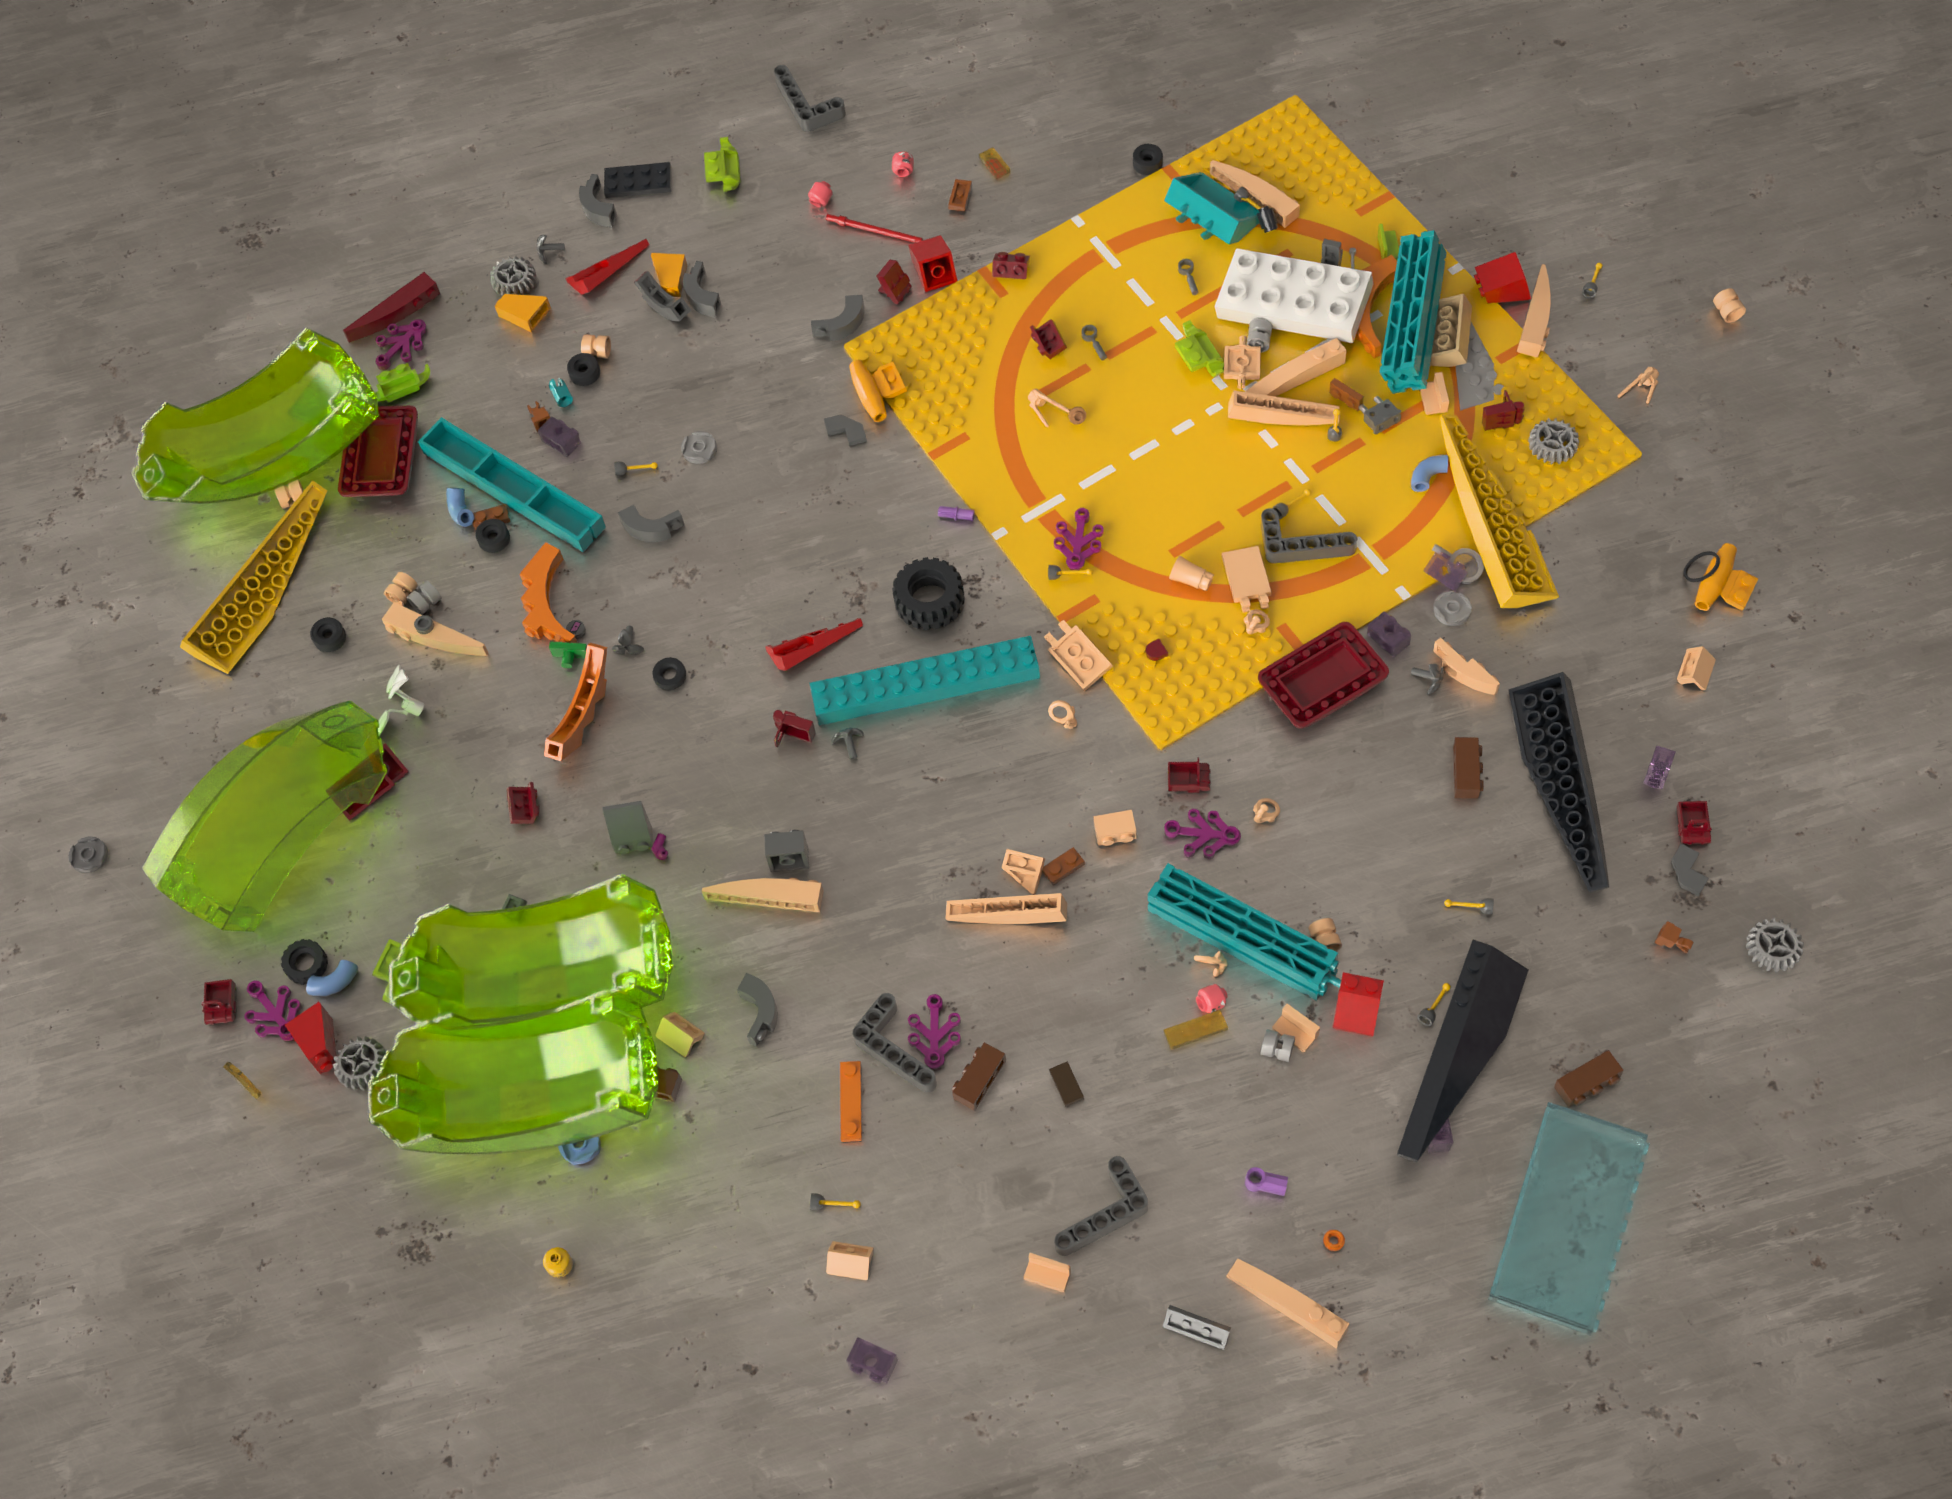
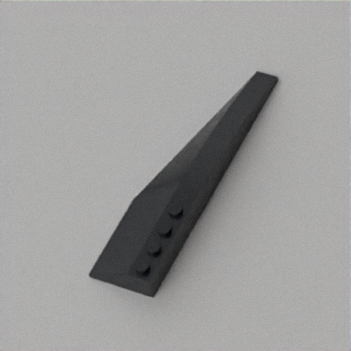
M1560 672L1508 689L1522 760L1527 766L1573 861L1576 863L1588 891L1591 893L1609 888L1599 814L1571 679L1564 672Z
M1472 940L1397 1156L1414 1162L1419 1161L1436 1134L1441 1130L1443 1124L1449 1119L1453 1110L1461 1102L1480 1072L1483 1071L1487 1062L1493 1057L1497 1048L1507 1036L1529 969L1492 945Z

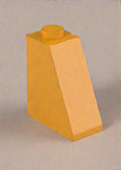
M651 253L652 262L661 288L673 297H681L683 277L687 270L685 254Z
M504 294L496 302L495 309L498 317L532 332L551 309L548 298L545 296Z

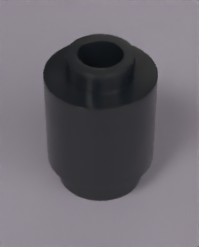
M1269 206L1258 209L1257 217L1261 229H1264L1265 233L1277 229L1278 221L1273 208L1269 209Z

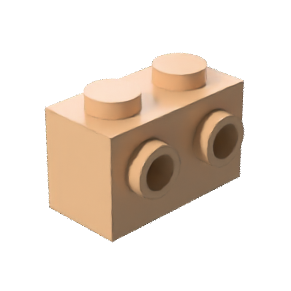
M1132 810L1093 816L1098 846H1110L1116 842L1127 843L1137 839Z

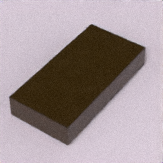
M1068 1061L1049 1069L1065 1107L1084 1100L1083 1093Z

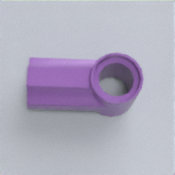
M1258 1167L1248 1170L1245 1186L1249 1191H1264L1285 1196L1288 1177L1264 1172ZM1256 1176L1260 1179V1182L1254 1183L1250 1180V1177Z

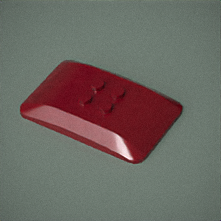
M414 406L358 407L349 412L338 482V492L341 496H388L406 493L411 478L417 434L418 411Z
M1341 622L1262 669L1258 674V681L1295 727L1306 728L1384 681L1389 675V668L1351 623Z

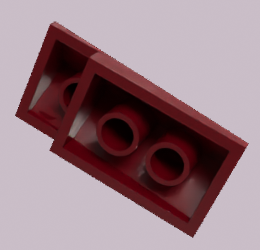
M384 742L325 792L350 821L395 785L394 783L409 771Z

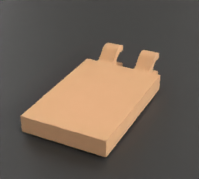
M1255 546L1222 553V560L1234 603L1240 602L1243 613L1250 611V600L1256 598L1259 599L1261 609L1269 608L1268 596H1271V589L1259 547Z
M1062 620L1058 624L1065 633L1061 639L1057 641L1050 632L1044 636L1046 641L1052 646L1048 651L1078 685L1086 691L1113 665L1076 625L1071 628Z

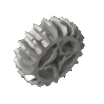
M509 256V259H503L501 263L497 262V266H493V271L490 272L492 287L498 295L502 296L504 294L524 295L525 292L530 293L529 288H534V283H536L534 266L523 257L518 258L515 256L512 259Z
M1548 418L1546 422L1541 420L1531 430L1528 439L1529 450H1532V455H1537V460L1543 459L1544 463L1550 461L1551 465L1554 462L1560 464L1561 461L1567 462L1568 458L1572 459L1577 452L1579 436L1575 432V427H1571L1570 423L1564 424V420L1559 422L1556 418L1554 421ZM1544 436V441L1541 442L1540 438ZM1567 441L1568 445L1564 447L1563 442Z
M1773 918L1770 922L1767 919L1763 920L1762 923L1758 922L1755 927L1751 928L1750 934L1747 936L1746 948L1749 949L1748 955L1754 956L1753 962H1760L1759 968L1765 965L1767 966V971L1773 968L1776 973L1780 968L1783 971H1786L1788 967L1793 968L1795 963L1799 962L1800 956L1803 954L1804 942H1801L1802 935H1796L1797 928H1790L1791 923L1785 925L1783 924V919L1778 923ZM1777 941H1779L1778 944H1777L1776 946H1774L1773 949H1771L1772 946H1773L1774 944H1776Z
M357 1036L355 1042L353 1039H350V1044L346 1045L343 1043V1050H337L339 1056L334 1057L336 1063L333 1064V1068L339 1082L344 1083L347 1088L352 1087V1089L357 1090L360 1087L361 1090H364L365 1085L371 1087L373 1081L378 1082L377 1077L384 1075L382 1070L388 1069L385 1063L389 1061L386 1056L387 1051L383 1049V1045L378 1043L376 1039L372 1038L370 1040L369 1037L365 1036L362 1040L361 1037ZM369 1051L375 1054V1061L369 1058ZM347 1065L351 1066L353 1075L347 1073Z

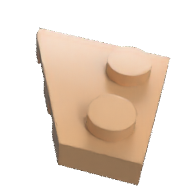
M1007 849L1002 869L1028 892L1036 895L1045 858Z

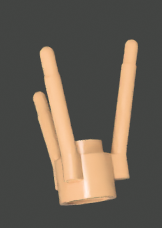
M1647 367L1643 373L1618 394V398L1622 397L1637 383L1638 386L1642 384L1646 386L1651 385L1646 403L1649 404L1654 389L1658 384L1656 380L1659 376L1658 370L1654 367Z
M1037 388L1033 389L1028 395V400L1031 401L1029 406L1034 409L1046 427H1049V424L1037 406L1041 407L1048 401L1069 413L1067 407L1047 397Z

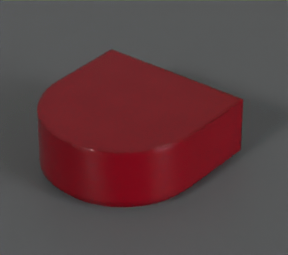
M1160 639L1152 641L1146 646V656L1152 661H1158L1168 656V652Z

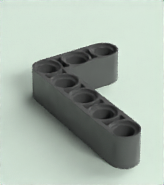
M778 65L774 68L776 84L802 130L809 132L845 117V105L842 98L834 97L810 107L788 67Z
M1268 508L1262 512L1261 531L1266 560L1270 563L1351 556L1356 552L1357 536L1352 532L1282 538L1277 511Z
M890 993L881 994L853 1029L852 1034L856 1045L921 1091L932 1092L937 1086L936 1077L932 1069L880 1034L897 1012L895 997ZM885 1003H892L890 1007H883ZM873 1018H879V1019H880V1020H879L878 1022H876V1023L870 1022ZM862 1033L867 1034L865 1038H858ZM878 1044L883 1045V1047L879 1050L874 1049V1047ZM894 1055L899 1056L895 1061L890 1060ZM910 1066L915 1067V1070L912 1072L906 1071ZM926 1077L932 1079L929 1083L922 1082Z
M1115 1156L1108 1162L1109 1175L1122 1199L1059 1232L1054 1240L1055 1249L1058 1254L1062 1256L1070 1255L1143 1216L1147 1212V1196L1123 1157ZM1116 1165L1123 1167L1119 1172L1114 1171L1112 1168ZM1125 1183H1131L1133 1184V1188L1125 1189L1123 1188V1185ZM1139 1200L1144 1205L1142 1207H1135L1133 1203ZM1119 1210L1126 1213L1123 1217L1115 1216V1212ZM1100 1220L1107 1222L1104 1227H1098L1096 1223ZM1081 1230L1088 1232L1086 1237H1080L1077 1234ZM1062 1240H1067L1070 1242V1244L1067 1247H1061L1059 1245V1243Z

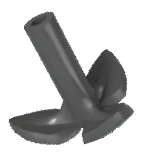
M540 235L537 239L538 256L544 264H547L543 252L545 250H565L564 243L544 244L547 235Z
M627 626L618 636V642L621 645H614L612 650L621 655H624L626 650L630 654H638L644 650V647L637 644L631 645L633 627Z
M1429 664L1430 671L1413 667L1411 670L1412 675L1432 679L1433 684L1427 694H1432L1439 688L1440 680H1443L1444 667H1440L1437 664Z
M858 728L842 729L833 736L832 744L834 745L841 738H844L850 759H855L857 754L852 735L864 736V733Z

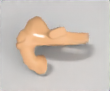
M1251 610L1244 618L1248 634L1264 633L1270 623L1268 615L1261 610ZM1253 614H1260V615H1262V616L1264 617V619H1265V623H1264V624H1258V623H1260L1261 619H1260L1258 616H1254L1253 619H1252V615H1253Z
M1057 700L1050 704L1048 712L1054 721L1064 724V727L1069 729L1077 726L1074 706L1071 707L1069 703L1062 700ZM1057 706L1064 707L1067 710V715L1059 718L1053 714V709Z
M1269 798L1258 800L1253 807L1255 812L1254 821L1257 823L1274 822L1280 813L1278 803ZM1268 802L1273 804L1275 812L1267 813L1269 808L1262 803Z
M1220 951L1214 957L1194 956V960L1197 962L1219 965V969L1215 968L1213 971L1214 977L1224 973L1228 965L1227 959Z

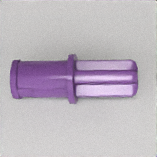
M940 506L938 509L939 517L953 518L955 521L957 519L974 520V509H962L959 506H956V508Z

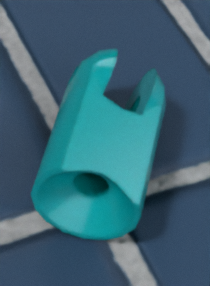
M558 378V386H556L554 379H551L549 389L558 406H569L573 402V397L564 380Z

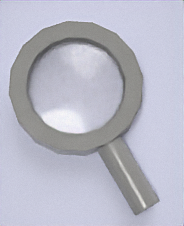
M1437 544L1432 548V551L1448 560L1447 571L1456 582L1470 584L1481 576L1484 566L1481 556L1476 551L1469 548H1461L1452 554Z

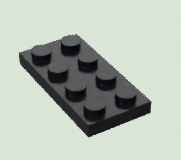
M670 162L604 168L605 198L671 192Z

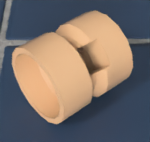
M1732 288L1719 292L1713 299L1716 308L1720 310L1721 316L1727 323L1737 321L1746 312L1745 306Z
M584 334L581 342V352L607 359L611 352V339L609 336L599 335L596 338L595 335Z
M299 479L289 482L288 486L283 484L274 487L282 509L291 507L304 491Z
M398 572L392 581L393 584H389L384 591V595L392 603L395 602L404 606L408 601L406 597L416 590L418 584L411 576Z
M1331 918L1320 919L1309 925L1308 929L1313 940L1334 951H1338L1342 947L1339 935L1336 934L1334 921Z

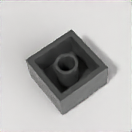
M794 829L789 832L780 833L775 831L770 834H764L765 856L770 872L809 868V851L803 830Z

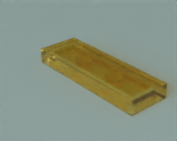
M1220 1009L1166 1028L1163 1032L1170 1049L1173 1050L1226 1031L1228 1026Z
M227 1062L223 1068L246 1092L257 1100L261 1092L242 1071L231 1062Z

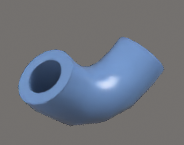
M1448 455L1431 456L1421 461L1412 473L1411 489L1416 492L1426 491L1430 487L1429 482L1433 475L1447 473Z
M447 488V506L452 520L460 526H470L474 520V515L472 511L466 508L465 489Z
M340 960L338 967L330 975L325 977L313 975L309 978L306 986L307 994L312 996H329L341 991L350 984L358 971V966L353 962Z

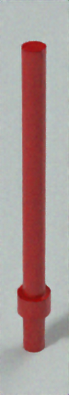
M826 215L827 221L838 223L839 226H850L912 243L923 241L921 237L850 220L846 216Z

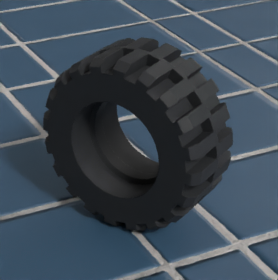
M925 557L923 560H913L912 564L908 563L903 566L904 570H899L897 578L893 581L892 591L895 608L898 611L899 617L904 619L906 624H913V627L917 629L923 627V630H929V628L939 629L942 625L944 627L949 625L950 620L954 621L958 617L957 613H961L962 605L965 601L963 581L957 569L953 565L949 566V562L945 560L941 562L939 558L933 557V559H928V557ZM928 585L938 586L945 590L939 599L931 602H921L912 597L919 588Z

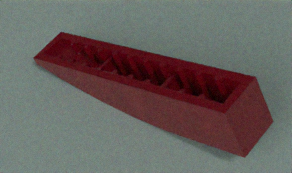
M425 272L421 273L342 331L347 341L350 343L382 331L388 325L396 324L418 309H421L425 304L441 294L437 283Z

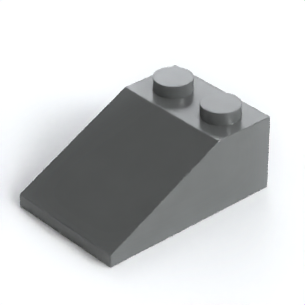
M642 801L602 807L615 853L625 854L633 850L643 851L652 848V826Z

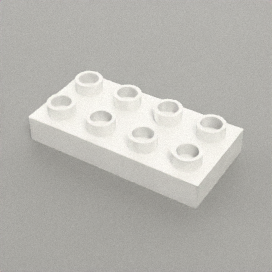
M1236 248L1215 304L1217 318L1250 324L1254 319H1265L1272 324L1273 329L1327 339L1338 338L1339 341L1353 343L1373 287L1372 272Z

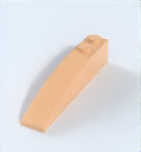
M1214 160L1210 162L1211 175L1235 192L1240 187L1245 188L1249 194L1248 198L1261 208L1269 206V209L1273 208L1278 223L1284 228L1299 217L1300 205L1283 191L1244 170Z
M1545 264L1541 265L1517 349L1519 353L1538 357L1540 350L1544 351L1546 340L1543 339L1548 337L1550 330L1547 324L1551 307V293Z
M1335 338L1291 360L1261 379L1245 392L1278 396L1345 364L1346 349L1338 338Z
M1233 391L1228 403V418L1281 425L1334 424L1335 415L1333 411L1334 409H1339V406Z
M395 602L382 618L385 629L392 634L397 633L407 641L412 640L434 649L476 656H487L489 654L485 644L432 620L434 628L430 633H418L414 622L422 615Z
M797 878L747 879L702 888L705 900L820 912L824 892L822 884L818 881H800Z
M1061 893L947 901L945 919L947 921L985 924L1067 921V902Z
M1240 1259L1236 1260L1226 1275L1227 1278L1335 1348L1339 1346L1348 1332V1322L1296 1289Z

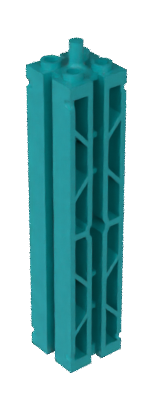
M1435 230L1424 231L1421 233V237L1415 234L1401 236L1382 353V366H1380V374L1384 381L1388 380L1387 385L1392 394L1406 392V389L1410 387L1412 390L1427 389L1426 380L1429 375L1445 267L1444 259L1447 254L1443 245L1439 244V238Z
M1167 863L1160 874L1159 880L1154 883L1149 891V912L1159 915L1160 918L1302 994L1309 995L1315 1001L1318 1000L1320 995H1325L1328 989V982L1340 988L1341 979L1335 977L1339 965L1337 960L1338 952L1328 949L1327 946L1196 877L1176 869L1175 866Z

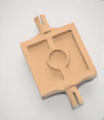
M1242 336L1239 337V345L1225 346L1224 379H1237L1239 389H1241V383L1242 389L1245 388V380L1247 379L1260 380L1261 346L1246 345V336H1244L1243 341Z

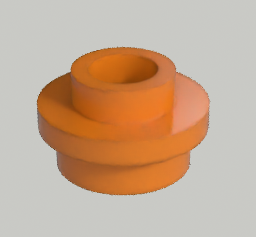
M1329 1230L1324 1235L1323 1243L1328 1250L1339 1251L1345 1244V1238L1340 1231ZM1336 1238L1338 1243L1332 1244L1330 1239Z

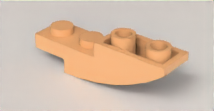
M1441 637L1435 641L1433 652L1442 659L1441 667H1444V671L1448 675L1477 691L1492 695L1498 693L1500 685L1498 679L1494 675H1490L1481 663L1476 662L1473 658L1466 662L1464 656L1458 654L1449 642H1445Z

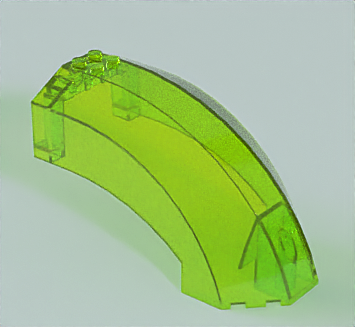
M306 327L266 367L230 391L187 409H182L165 402L142 425V442L138 443L135 455L138 460L136 467L132 469L131 475L143 499L146 501L204 504L235 501L257 496L308 475L342 452L379 416L377 396L363 371L339 343Z
M346 701L287 718L248 738L221 759L186 796L158 838L142 867L143 871L159 891L193 915L223 931L254 932L291 869L321 832L352 803L369 805L387 773L386 764L383 763L382 754H384L382 739L379 738L378 728H380L378 719L354 702Z
M624 874L563 897L515 908L466 912L447 904L419 916L415 921L416 927L411 935H407L399 948L402 951L397 959H393L389 965V998L391 1005L398 1008L401 1013L410 1020H413L421 1029L442 1033L508 1036L554 1032L591 1025L631 1013L664 999L673 970L670 930L655 889Z
M608 989L551 1010L505 1021L448 1027L435 1021L427 1020L399 1031L395 1036L394 1040L396 1042L391 1051H386L379 1063L381 1066L376 1076L372 1075L368 1082L369 1122L377 1126L380 1132L393 1140L400 1149L425 1153L465 1155L512 1153L580 1142L617 1131L649 1118L659 1085L656 1046L641 1004Z

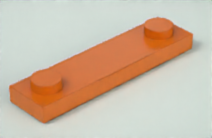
M861 1061L840 1062L841 1142L862 1141Z

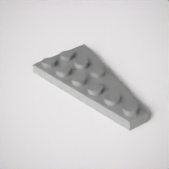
M1471 322L1467 363L1455 366L1460 411L1494 400V393L1501 395V389L1504 387L1501 384L1494 386V380L1497 377V373L1494 371V363Z

